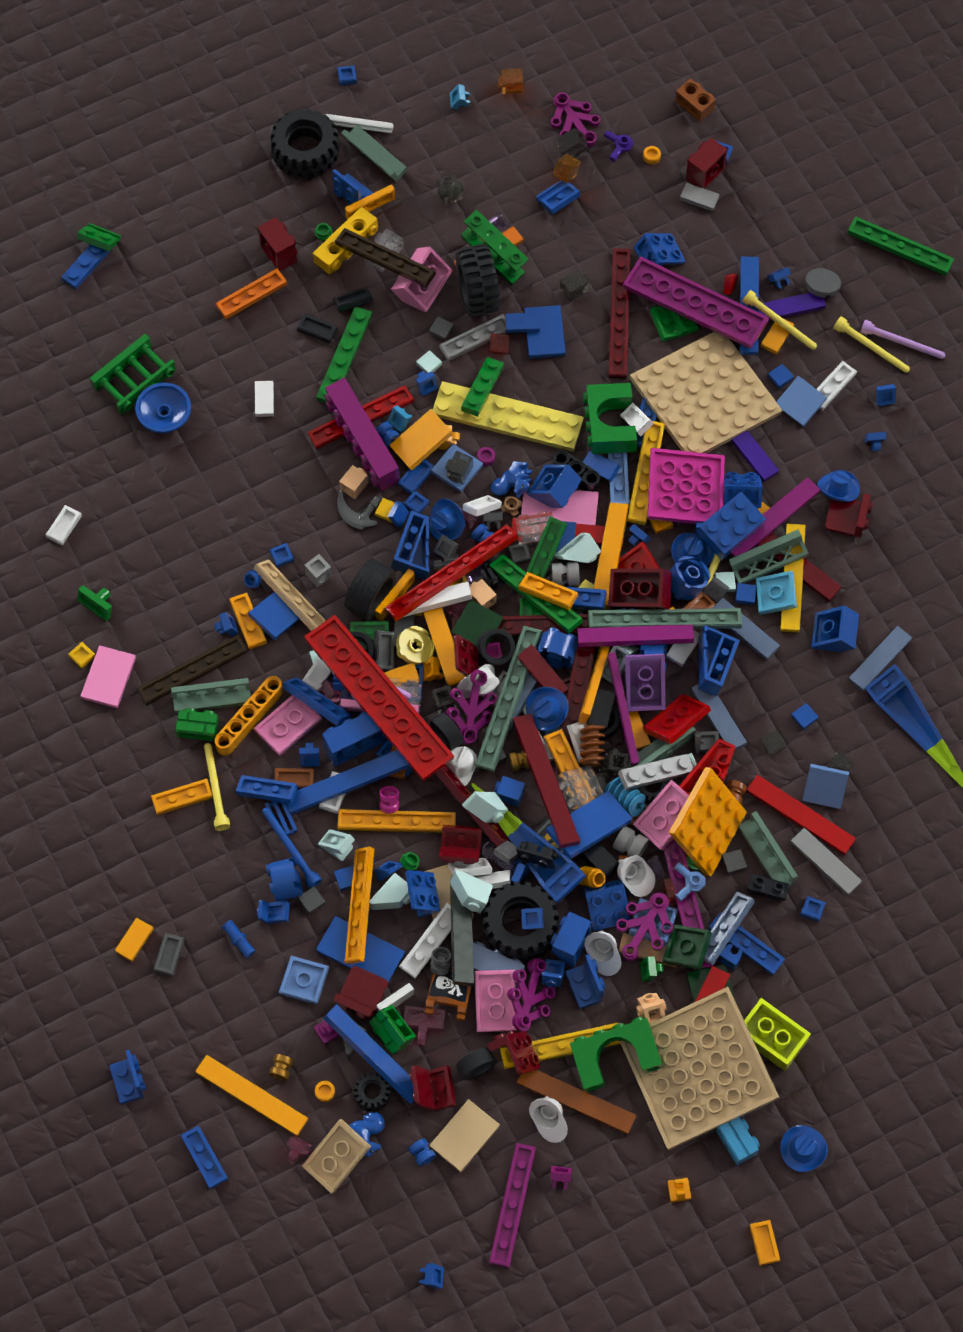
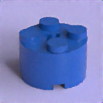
M683 556L670 569V572H672L671 592L677 600L694 599L708 584L710 572L702 561L694 560L695 557Z
M551 627L548 631L542 633L537 651L550 667L561 669V666H567L566 669H569L573 665L578 647V638L573 634H564L558 629Z
M294 857L266 865L267 874L272 880L269 883L272 895L274 894L276 901L303 896L300 873L297 869H294L297 866Z

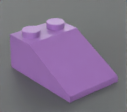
M665 654L626 655L624 687L628 711L665 710Z

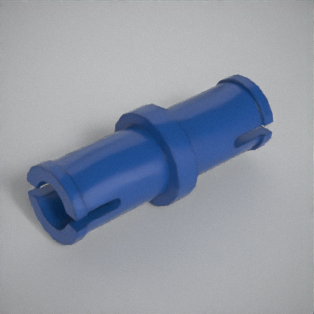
M229 920L222 926V929L231 938V943L238 947L246 959L256 952L247 941L245 933H241L232 920Z

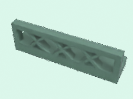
M358 125L350 133L345 129L342 131V135L347 141L395 182L408 170L405 165Z
M798 529L729 559L738 583L745 584L809 556V553ZM800 545L803 550L802 553L797 555L790 553L792 548ZM779 553L785 555L783 561H773L775 555ZM764 561L768 564L765 569L760 570L756 568L758 562ZM742 569L751 570L747 577L740 578L738 571Z
M248 678L171 687L175 714H178L179 710H185V708L203 711L243 706L251 697Z
M692 726L671 745L656 739L637 753L639 763L636 766L666 759L694 738L696 729ZM629 760L622 764V769L631 767Z
M757 811L753 812L749 820L738 825L740 833L770 879L790 884L789 887L796 884L798 875Z

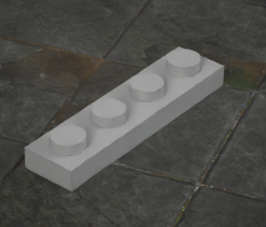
M688 754L622 769L618 775L624 789L630 790L689 775L694 767Z

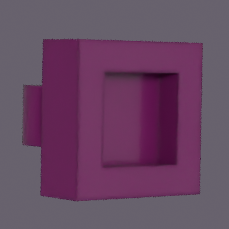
M325 1020L314 1027L324 1046L340 1036Z
M551 1166L550 1180H552V1188L555 1189L556 1183L561 1181L564 1183V1190H566L568 1182H571L572 1168Z

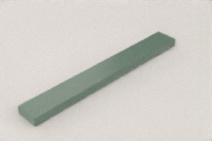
M741 608L588 610L589 628L693 624V629H703L704 625L712 629L742 628Z
M523 626L475 764L477 768L495 772L529 673L516 657L531 644L537 650L542 630Z

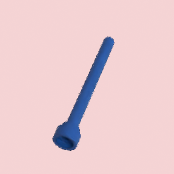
M264 808L262 810L263 815L291 856L295 858L296 863L305 875L306 885L311 889L322 882L320 875L311 871L270 809Z

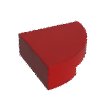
M739 274L725 276L724 294H732Z

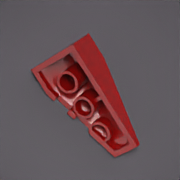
M719 738L679 786L690 795L705 767L712 768L724 783L735 751V745Z

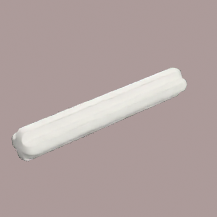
M325 114L333 121L335 126L354 128L358 125L363 130L390 134L393 132V123Z

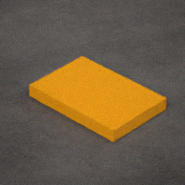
M430 409L389 446L412 471L451 437L453 432Z

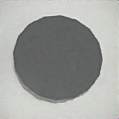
M817 268L807 273L805 284L807 285V290L816 296L826 297V295H830L832 297L839 292L841 279L831 270Z

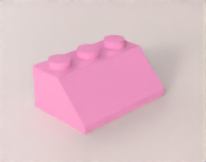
M431 247L417 248L411 257V260L435 270L436 275L427 288L402 276L398 277L391 288L402 302L423 312L428 311L453 271Z

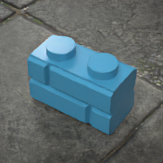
M740 1117L716 1128L717 1134L736 1165H740L757 1155L759 1152L758 1147H760L755 1136L751 1137L749 1134V1126L744 1118L740 1119Z

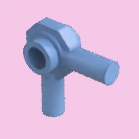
M680 862L675 866V869L685 877V887L675 896L679 901H682L690 892H699L705 887V877L701 873L690 872Z

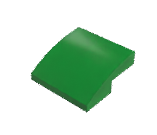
M662 306L652 307L649 311L661 341L683 337L699 329L696 322Z

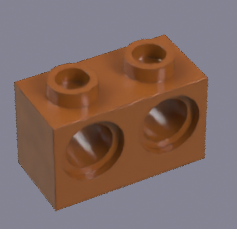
M691 78L676 90L675 101L699 122L715 110L716 99L714 96L706 92L699 83L694 82Z

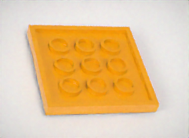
M705 767L668 833L703 874L711 877L747 811L712 768Z

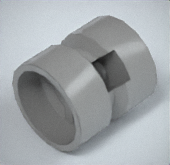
M567 562L566 565L551 563L552 582L563 587L565 584L569 587L580 586L578 562Z
M624 826L618 834L613 848L621 853L627 852L628 857L634 855L641 857L649 843V839L641 834L636 836L634 830Z

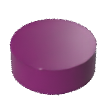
M483 447L477 452V460L482 462L483 466H490L495 462V451L490 447Z

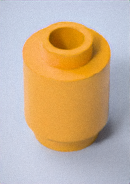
M588 866L580 868L586 875L579 883L580 885L599 888L605 883V874L600 869Z

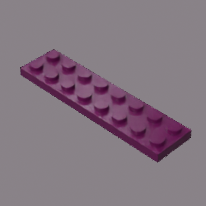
M641 256L623 283V288L752 349L769 321V317Z

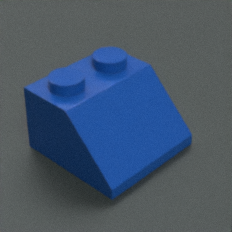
M545 465L527 491V495L551 508H563L567 505L573 492L577 490L582 479L569 465Z
M845 605L815 613L811 648L834 652L856 649L859 614Z
M569 911L567 917L563 916L559 924L561 929L558 934H554L550 944L552 945V953L566 962L568 966L574 968L585 947V939L591 934V921Z

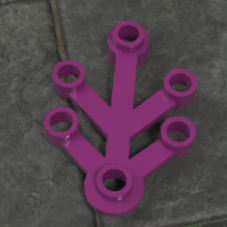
M558 93L553 99L556 111L551 119V127L553 129L561 127L560 118L564 110L567 117L564 128L560 132V140L563 142L570 140V129L573 123L582 136L583 144L586 147L594 146L597 140L596 134L592 131H587L581 121L590 122L591 126L598 127L601 122L600 116L589 115L592 107L589 102L574 101L570 99L568 94ZM572 108L581 109L582 113L575 112L572 110Z
M475 670L470 675L472 689L469 704L463 697L462 690L453 688L450 691V697L458 702L466 714V723L459 716L460 711L457 708H448L446 714L454 720L460 729L459 731L465 744L473 743L477 739V731L485 724L490 723L493 713L483 710L497 701V695L489 692L484 695V699L477 705L480 686L485 685L487 682V674L481 670ZM455 710L454 716H451L452 711ZM481 713V719L474 723L475 717Z
M656 893L647 902L639 904L630 902L627 904L626 913L630 916H634L640 911H650L647 916L631 920L619 919L617 921L616 928L619 932H625L627 929L640 926L631 943L625 945L622 949V957L625 961L632 962L636 960L638 956L637 947L648 930L652 940V949L660 951L663 948V940L659 938L654 919L658 914L662 923L661 932L665 935L672 933L673 924L669 922L666 909L669 906V899L666 895ZM662 900L663 903L658 905L655 901ZM635 907L636 910L631 912L628 908ZM624 923L626 927L620 928L619 924ZM665 925H668V926H670L671 929H670V930H664L663 927H664ZM659 942L661 946L655 947L654 943ZM632 949L634 952L632 954H628L626 950Z
M540 958L531 959L528 962V970L531 973L528 988L524 982L526 972L523 969H519L513 972V979L516 981L518 988H510L507 992L515 1011L512 1024L519 1031H527L531 1026V1021L550 1015L548 1005H540L537 1007V1010L529 1013L532 1005L555 996V989L553 987H544L541 992L535 994L539 976L546 969V963ZM520 997H522V1000H523V1006H522V1007H521V1004H520V1001H519Z

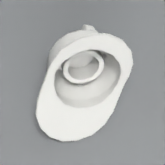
M490 664L483 665L478 669L487 674L486 684L480 686V696L493 692L500 684L499 679L494 675V667ZM470 675L461 680L457 687L462 690L464 698H470L472 682Z
M460 746L451 750L454 759L447 766L466 786L475 770L477 757L470 748Z
M634 855L618 860L617 874L628 890L638 897L648 895L654 888L655 875L644 859Z
M603 930L588 935L584 945L591 960L595 959L597 963V972L604 976L616 974L621 967V957L617 949L616 939L611 934L603 932Z
M548 1096L533 1101L529 1107V1113L542 1137L553 1143L564 1140L568 1128L563 1117L561 1104Z

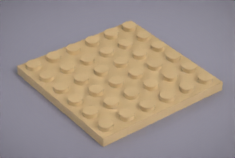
M712 332L636 371L629 377L641 396L646 399L649 407L656 413L660 422L665 424V429L681 451L708 453L745 431H750L782 414L780 406L742 355L739 354L731 340L717 332Z
M729 987L650 1023L664 1068L644 1074L636 1049L631 1044L620 1041L668 1150L780 1098Z

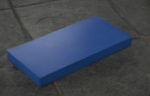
M607 791L570 813L580 838V844L561 848V850L571 859L632 822L633 818L613 795ZM552 825L548 826L546 832L560 847Z
M335 916L319 943L316 952L349 969L353 966H358L388 980L389 984L405 955V951L367 932L364 962L346 964L345 953L348 922Z

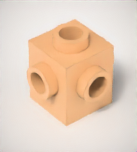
M648 993L643 997L637 998L639 1004L636 1007L638 1017L647 1018L649 1023L665 1017L666 1004L664 999H660L657 993Z

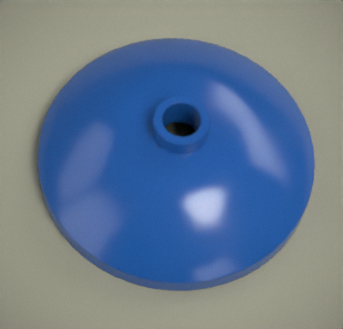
M157 383L147 387L139 395L135 410L139 422L149 431L170 433L178 430L187 422L191 414V402L188 394L181 387L172 383Z

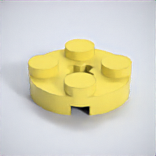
M412 626L402 631L396 640L397 656L409 664H423L434 652V643L428 636L429 633L418 626ZM414 641L417 642L416 645L419 646V648L414 649L412 647V643H414Z

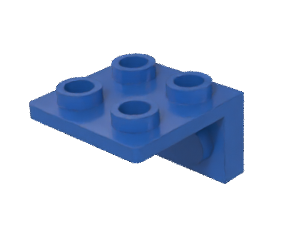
M336 169L332 171L333 191L338 197H343L349 205L373 194L372 191L347 173L343 176Z
M645 233L634 246L639 258L641 256L660 266L663 264H684L686 262L671 233Z
M736 472L724 474L723 506L742 492L756 508H761L762 483L760 475L753 472H748L746 475Z
M406 871L405 875L412 910H417L418 917H425L441 911L434 873Z
M620 879L606 882L599 888H582L583 896L587 900L591 925L594 931L614 927L619 919L631 920V916L626 913L628 901L624 884Z
M589 954L585 956L584 965L565 971L579 1010L601 1003L605 994L604 981L602 977L598 978L596 972L598 970L595 959L591 960Z
M125 1050L127 1060L109 1065L121 1105L144 1098L143 1091L146 1090L141 1073H137L141 1071L135 1054L131 1055L130 1050Z

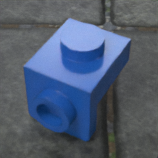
M259 900V907L257 908L258 919L266 924L289 922V902L285 900L268 903L264 900Z
M546 959V969L542 972V984L548 987H562L566 962Z

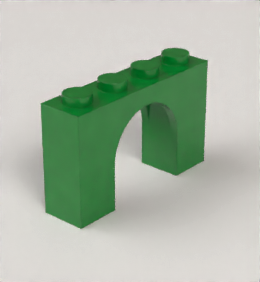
M631 383L586 385V393H583V403L587 404V407H584L585 418L589 420L586 421V432H590V436H587L588 447H591L592 454L637 452L636 426H609L598 418L608 410L627 409L632 404Z
M638 1017L633 1019L632 1023L626 1025L624 1023L616 1024L611 1030H598L593 1033V1036L587 1038L580 1036L570 1043L583 1088L587 1093L606 1087L599 1066V1057L604 1047L615 1041L627 1042L636 1049L644 1074L664 1068L647 1018Z

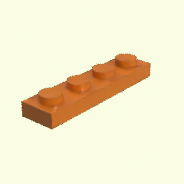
M277 268L218 301L216 307L223 317L228 319L285 287L287 281Z

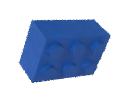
M740 492L701 524L697 534L722 561L764 525L766 518Z
M365 711L354 719L345 720L342 725L336 728H328L322 734L324 749L334 767L386 742V736Z

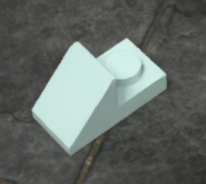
M329 829L318 845L337 859L343 861L353 849L352 843L355 839L350 834Z

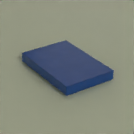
M561 306L524 308V314L540 326V332H526L529 359L565 356Z

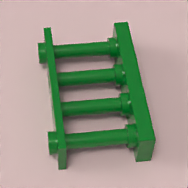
M476 209L464 221L468 228L461 234V238L469 246L487 245L492 255L495 270L513 286L525 274L521 267L529 258Z
M146 334L142 335L90 377L91 385L96 391L104 388L118 401L116 405L120 415L133 407L139 395L147 387L161 383L166 378L171 377L176 371L174 360L171 359L165 364L150 349L152 347L151 340ZM141 355H147L160 369L151 375L137 359ZM132 365L146 380L137 386L123 372L126 367ZM114 377H119L132 392L123 397L109 381Z

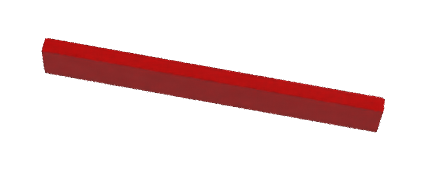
M508 525L504 526L386 606V612L397 622L519 539L517 533Z

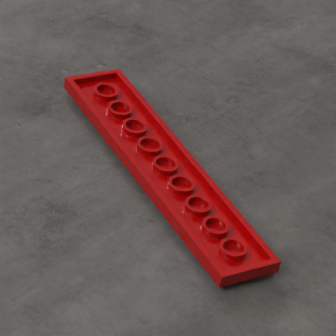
M336 615L304 636V640L422 781L454 759L451 751Z

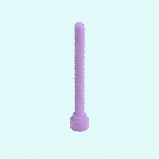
M866 319L860 331L861 334L866 336L867 334H874L939 359L945 358V353L874 327L875 325Z

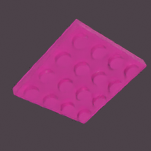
M651 448L647 519L690 524L705 522L723 507L725 455Z

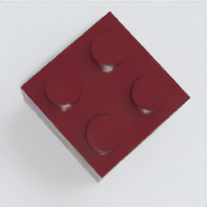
M712 138L707 142L704 141L699 146L698 151L695 154L692 153L687 159L686 180L692 185L705 189L725 169L727 149Z
M275 217L257 227L260 247L276 269L278 268L279 271H282L297 262L296 254L298 252L295 247L297 242L293 235L287 233V228L283 222H279Z

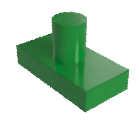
M84 585L78 589V602L105 621L111 617L112 605L106 602L111 594L106 588H102L97 594Z

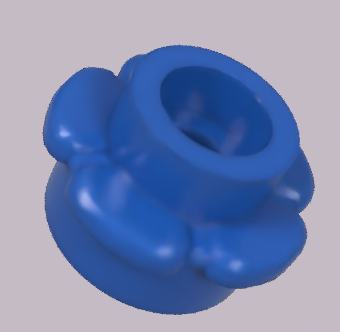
M250 570L245 574L243 580L247 587L257 588L260 586L261 576L256 570Z

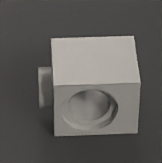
M320 554L304 565L305 575L317 588L332 577L331 566Z

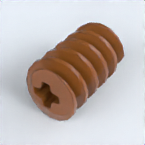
M601 725L583 726L584 728L580 729V733L584 736L580 737V741L584 743L580 745V749L585 751L580 752V756L584 758L580 760V764L583 766H603L599 761L604 760V757L599 756V753L604 752V749L599 748V746L605 744V742L600 741L599 738L604 737L605 734L599 733V730L605 729V727Z

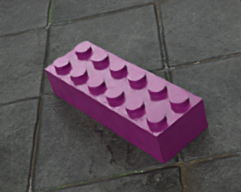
M345 377L325 387L326 395L324 397L327 401L326 406L330 412H334V419L339 427L342 426L346 440L348 442L351 441L356 457L360 456L365 472L369 471L374 487L378 486L380 491H383L398 483L400 480L399 467Z

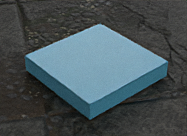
M793 571L756 578L760 615L797 608Z

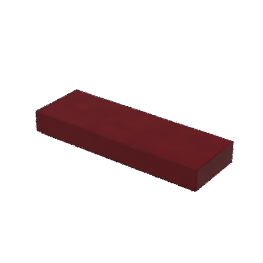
M532 644L516 657L540 687L556 688L562 693L568 689Z

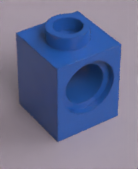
M503 776L501 782L497 781L494 792L502 802L519 807L525 791V783Z

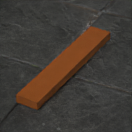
M538 1070L521 1074L517 1081V1085L543 1097L548 1096L555 1099L561 1105L627 1135L637 1116Z

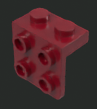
M864 493L862 501L840 502L831 500L825 529L861 538L863 529L867 530L869 523L866 515L867 513L871 514L873 503L870 502L871 495Z
M454 635L455 668L463 675L468 676L473 671L479 669L477 646L460 635Z
M443 825L439 859L446 863L461 861L467 865L479 862L482 828Z
M353 966L340 994L336 993L333 1001L338 1002L337 1005L343 1010L348 1011L349 1008L355 1010V1015L366 1019L367 1016L373 1018L377 1010V1004L381 1002L388 986V980L358 966Z
M513 1030L508 1033H502L493 1037L494 1041L487 1044L490 1051L507 1047L519 1075L540 1069L539 1057L533 1049L532 1039L527 1031L515 1033Z
M416 1065L411 1066L410 1079L414 1087L413 1099L417 1106L434 1112L456 1106L450 1066L445 1065L431 1070Z

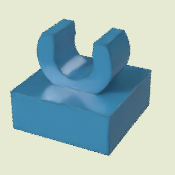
M458 84L449 93L451 108L457 110L461 105L464 107L469 105L470 101L466 100L470 93L465 91L464 85Z
M397 405L393 407L387 421L399 432H402L406 429L412 415L407 414L405 409H401Z

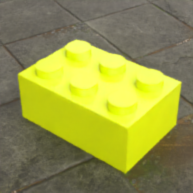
M762 998L744 1020L758 1052L784 1071L787 1070L811 1035L810 1032Z

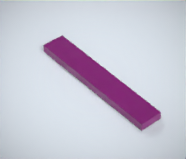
M808 477L763 514L766 518L764 525L730 554L736 557L752 550L819 494L820 489Z
M693 624L577 628L579 647L694 643Z
M616 652L608 654L607 660L630 766L634 767L639 763Z
M516 1143L489 1260L491 1265L510 1268L536 1147Z

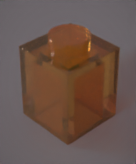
M522 68L501 69V76L498 77V87L502 88V94L523 93Z
M565 154L557 160L552 176L569 183L576 177L581 161Z

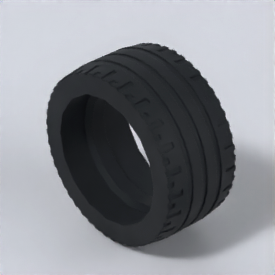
M376 560L367 561L358 571L348 589L344 603L345 607L368 621L376 617V608L393 589L397 573Z

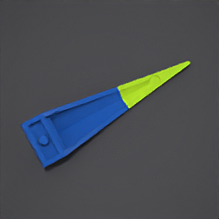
M894 664L867 685L865 689L873 700L963 788V773L910 681L899 667Z
M472 783V787L476 792H484L477 785ZM507 811L504 814V818L498 822L516 847L519 848L521 842L528 841L540 846L538 852L544 846L555 849L559 853L558 859L554 860L555 870L551 868L545 869L531 862L526 863L541 886L557 903L586 877L583 871L571 859L511 812Z

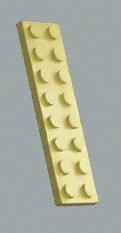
M442 381L433 407V411L439 418L574 452L584 417L491 393L477 417L461 411V406L471 388Z

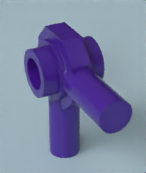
M608 130L603 135L615 142L616 149L609 157L612 162H615L621 153L629 152L633 147V140L627 135L617 136Z

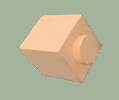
M352 465L339 481L340 490L356 499L368 484V475L362 468H356Z
M483 579L470 585L471 600L487 609L497 602V594Z

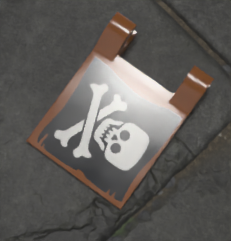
M452 969L442 976L433 973L425 1004V1014L433 1015L435 1004L457 1007L456 1020L464 1021L471 987L452 984Z

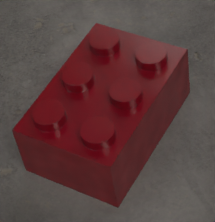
M611 569L608 606L616 610L623 608L626 610L634 608V610L670 609L672 572L666 569Z

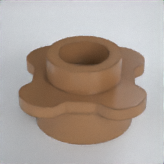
M507 496L504 505L501 506V511L517 516L518 509L522 506V501L516 497Z

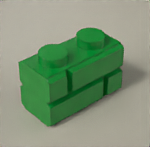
M192 708L179 710L176 724L177 737L215 741L219 724L218 714L210 710H205L203 713L196 712Z
M393 1005L381 1009L369 1022L373 1027L374 1033L379 1035L385 1043L386 1049L392 1054L404 1050L416 1038Z

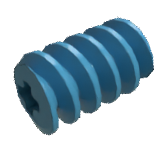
M620 777L615 778L605 787L604 793L609 791L630 816H638L644 810L645 795L640 794V791L635 788L625 790Z

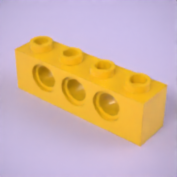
M360 207L313 252L314 263L329 275L333 271L338 270L345 259H349L353 255L352 252L335 245L336 238L344 228L365 238H368L370 235L373 236L377 232V218L363 207Z

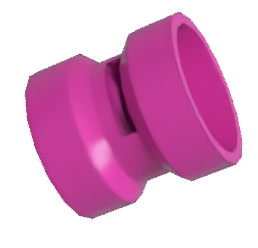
M393 786L383 787L380 790V810L384 813L397 812L399 809V790Z

